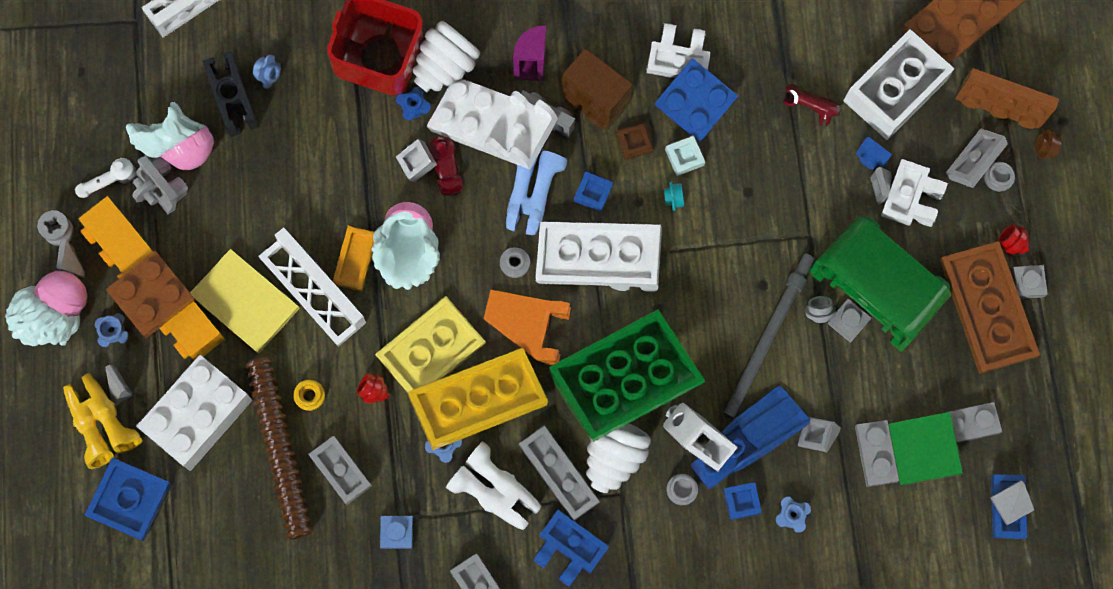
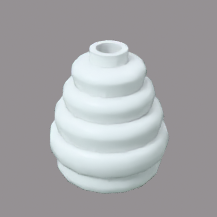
M440 21L435 29L430 28L426 32V40L420 45L422 52L416 57L418 64L413 67V73L417 77L413 82L426 92L430 89L440 91L443 84L449 86L454 79H461L465 71H472L475 67L474 61L479 58L480 51L446 22Z
M628 423L595 442L591 440L587 447V451L590 454L587 458V464L590 468L586 472L588 478L592 481L591 487L603 493H608L609 489H619L621 483L630 478L631 473L638 471L640 463L646 461L649 454L647 447L651 442L649 435Z

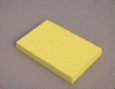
M231 249L190 292L200 305L258 354L300 309L298 305Z
M445 296L375 355L409 394L411 390L445 378L486 344V341L448 297Z

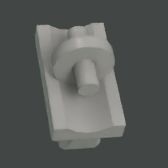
M145 155L138 159L140 167L136 171L138 178L133 181V184L137 187L133 193V198L136 202L147 200L151 206L158 202L167 214L175 211L177 202L187 195V185L179 177L167 183L163 177L170 174L171 167L161 156L149 160Z

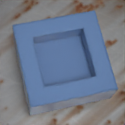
M381 516L380 548L412 549L413 516Z

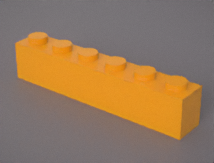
M108 196L78 218L84 225V228L80 231L91 245L97 241L103 249L99 252L103 260L109 267L115 264L121 271L117 275L119 279L153 253L151 248ZM194 301L159 328L165 336L171 333L176 338L177 342L173 346L184 359L190 356L194 361L199 355L204 357L225 340Z

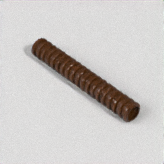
M262 357L249 361L245 365V369L249 371L247 378L252 381L249 386L251 389H254L251 394L253 398H256L254 406L258 407L256 415L261 418L258 423L263 427L260 430L261 434L265 435L263 443L267 444L265 452L269 454L267 461L272 464L269 469L270 472H274L272 481L277 484L274 486V490L278 491L279 494L276 498L278 501H281L279 509L283 510L281 519L285 520L286 523L283 524V527L288 530V533L285 535L290 540L299 539L311 535L314 529L309 526V523L312 521L310 517H307L309 509L304 506L307 500L302 497L305 492L304 489H300L302 480L298 479L297 476L300 475V472L295 469L298 464L296 460H293V457H295V452L291 451L293 443L288 440L291 435L289 432H286L289 428L288 424L284 423L286 415L281 412L284 410V407L279 403L282 400L281 396L277 395L280 390L278 386H275L277 378L273 377L275 370L270 367L273 362L271 358Z

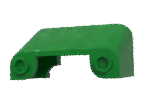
M869 216L865 218L857 217L823 252L809 271L819 282L824 278L831 279V287L835 288L838 286L884 325L881 330L886 333L890 329L891 334L894 336L890 343L900 352L915 339L951 297L950 285L945 279L940 276H934L883 233L880 230L879 224Z

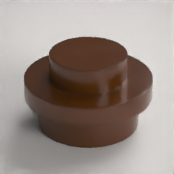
M1049 129L1038 135L1035 141V150L1039 158H1055L1058 155L1062 143L1060 135Z

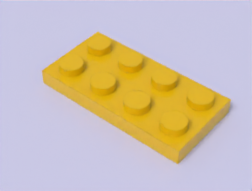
M524 348L409 391V398L432 451L548 404V400Z

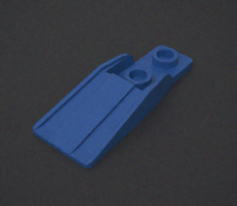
M777 386L734 419L721 432L738 448L719 471L713 469L700 458L692 463L691 468L708 489H712L732 472L736 473L798 433L809 425L810 419L781 386Z

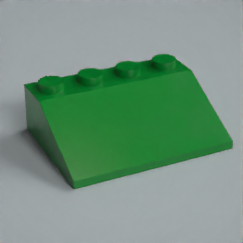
M659 310L644 316L549 367L556 388L593 442L705 382Z

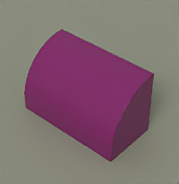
M546 26L533 27L524 32L517 40L513 55L514 79L543 81Z

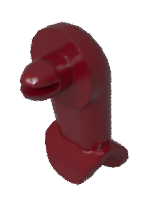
M788 84L785 91L792 93L795 97L783 99V104L794 106L798 103L813 109L814 112L820 114V125L826 119L825 126H828L832 116L840 115V107L835 101L802 91L795 84Z
M436 137L430 142L428 149L437 163L434 168L439 179L437 182L440 194L444 196L457 194L463 190L461 175L458 174L455 145L448 137Z

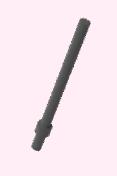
M804 254L795 272L790 273L785 283L787 288L723 412L727 417L734 419L797 293L802 292L807 282L805 278L815 260L811 255Z

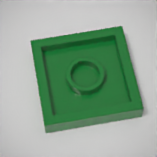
M951 412L888 424L901 486L964 474Z

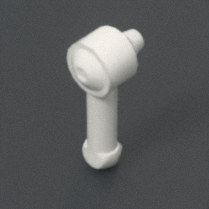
M126 158L116 159L112 163L110 171L85 183H79L75 188V193L78 197L85 198L89 194L115 181L124 184L130 183L136 177V168Z

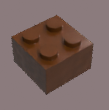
M585 48L563 73L561 96L570 108L574 110L578 108L585 113L587 120L592 125L598 128L602 126L608 131L629 106L633 84Z

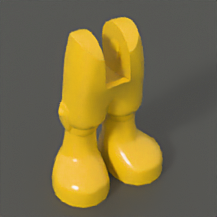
M87 373L81 378L91 398L82 402L80 395L71 383L65 385L63 390L73 417V426L84 435L86 441L85 463L89 469H96L106 465L114 458L113 452L97 429V421L103 424L109 442L116 453L122 454L131 451L141 444L142 439L136 430L122 426L116 417L115 403L109 400L97 380L90 373Z

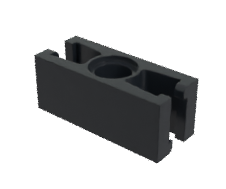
M230 51L224 53L223 56L226 61L224 63L225 68L231 70V76L217 80L214 75L217 74L214 64H216L214 58H209L202 62L225 127L230 137L241 134L239 127H235L231 120V112L244 108L247 112V115L242 117L244 123H248L251 130L259 128L237 64ZM228 91H238L235 97L230 99L224 98Z

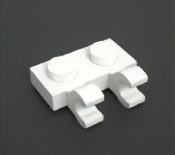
M665 23L661 43L652 41L647 73L676 78L692 58L705 69H708L711 52L702 50L705 30L694 29L690 48L673 45L676 25Z
M901 159L881 216L910 226L914 218L919 223L932 227L938 210L918 204L923 191L928 196L941 200L948 183L928 177L930 168Z

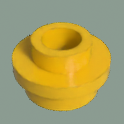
M304 380L294 390V401L303 410H316L324 402L325 391L322 385L315 380ZM307 391L315 392L313 400L307 401L304 399Z

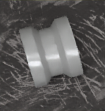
M51 210L45 212L38 220L37 228L39 233L48 243L54 246H60L62 239H66L69 242L73 237V224L59 211Z

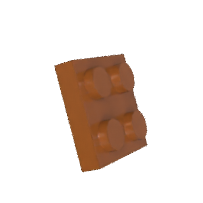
M156 251L106 289L145 338H148L195 301V298Z

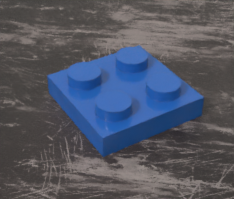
M692 58L654 105L689 135L694 136L695 140L700 143L736 100L738 95Z
M112 458L84 516L145 541L171 483Z

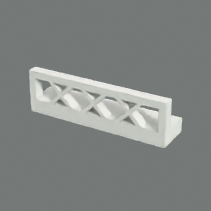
M152 0L143 6L142 9L161 36L165 37L219 0ZM160 6H167L155 15L152 13Z
M283 227L275 234L277 241L264 251L259 258L339 347L366 324L364 316ZM283 247L289 254L288 267L275 266L269 258ZM293 261H295L299 265V267H293ZM281 272H288L287 278ZM292 272L306 273L308 275V289L295 288L291 284ZM313 282L319 289H313ZM301 294H307V301ZM312 294L325 295L329 299L328 311H318L311 307ZM333 305H334L340 312L332 311ZM320 316H327V324ZM332 316L345 317L351 326L337 336L331 329Z

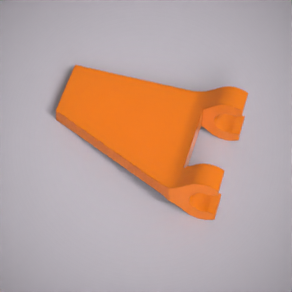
M490 289L484 320L518 347L524 348V351L536 361L554 365L560 361L561 354H559V350L544 348L550 317L552 315L569 320L571 307L570 303L563 301H548Z

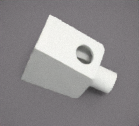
M685 403L674 405L668 409L666 413L667 420L664 422L663 427L684 448L716 471H719L738 447ZM701 433L710 439L706 445H701L698 442V437Z

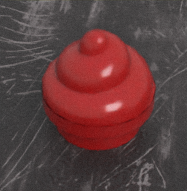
M1011 224L999 235L998 241L1005 253L1024 254L1029 252L1028 231L1022 226L1017 227L1015 224Z
M367 373L362 378L356 394L361 397V401L373 404L376 401L382 402L390 397L383 377L378 374L372 375Z

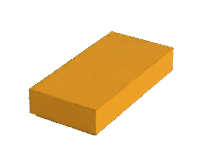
M352 226L347 227L333 278V283L336 286L363 292L373 256L371 249L374 243V231Z

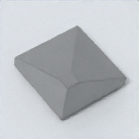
M879 167L876 168L870 179L877 203L880 205L889 196L892 175L891 171Z
M62 239L60 241L56 268L59 271H66L77 277L84 278L85 271L74 247L66 239Z
M109 364L105 368L111 401L117 406L131 397L132 391L120 372Z
M808 417L810 423L802 429L798 446L828 452L841 427L832 421Z
M1023 481L1010 486L990 498L1006 525L1034 511Z

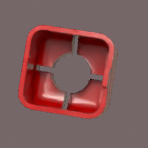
M346 0L342 10H338L332 23L333 33L327 46V53L333 72L342 80L387 95L397 96L403 93L410 82L413 67L416 66V57L421 53L420 45L425 41L420 14L411 8L386 0ZM392 26L389 40L399 50V61H396L389 69L373 71L362 61L363 54L361 49H365L373 41L386 40L389 28Z

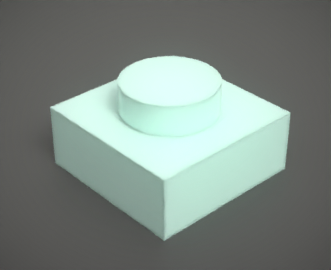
M694 136L670 144L665 148L676 176L705 165V160Z

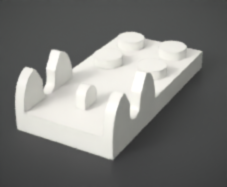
M454 79L441 99L427 127L431 132L531 169L558 117L545 102L537 100L535 105H532L517 91H513L511 96H507L464 79Z
M540 222L535 281L539 284L610 286L619 291H627L630 287L635 286L647 292H655L659 287L662 227L661 225Z

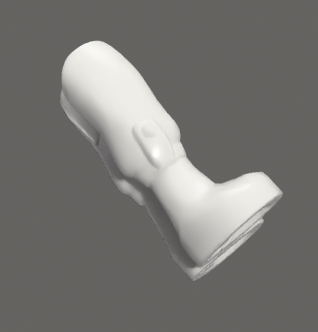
M482 441L465 464L489 480L494 488L486 487L464 466L457 471L446 488L455 494L467 492L478 499L485 511L492 512L509 524L524 530L529 523L518 512L511 509L518 500L525 508H528L535 514L538 513L541 505L528 490L516 481L513 474L499 470L490 459L491 449Z

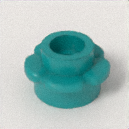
M670 181V188H664L666 206L672 205V210L676 211L675 208L684 207L682 184H672V181Z

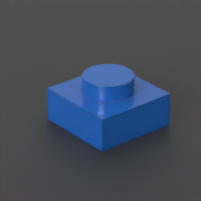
M870 137L865 139L855 154L865 167L875 170L879 167L883 168L892 156L890 152Z
M585 171L574 197V202L602 213L613 187V182Z
M755 482L723 489L730 520L762 513Z

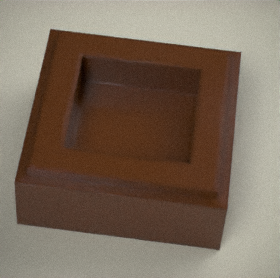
M645 122L616 130V136L625 161L653 153L654 149Z

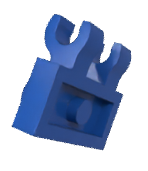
M557 510L539 535L546 543L534 558V562L545 568L556 550L561 552L572 561L559 580L570 587L582 568L591 574L609 546Z

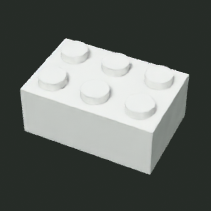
M910 29L849 89L844 102L882 137L888 140L948 80L954 68Z
M199 355L140 421L137 427L182 466L191 471L253 400L228 377Z

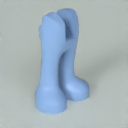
M549 151L541 152L533 194L530 198L527 196L537 158L531 169L517 165L515 183L507 209V229L515 232L520 219V213L530 215L527 221L526 234L536 235L544 216L552 178L555 173L565 170L568 161L566 158Z

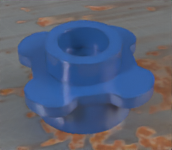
M414 87L411 92L401 93L396 97V103L402 107L404 119L413 120L430 111V103L425 101L422 88ZM412 101H414V102H416V105H415V106H411L410 103H411Z

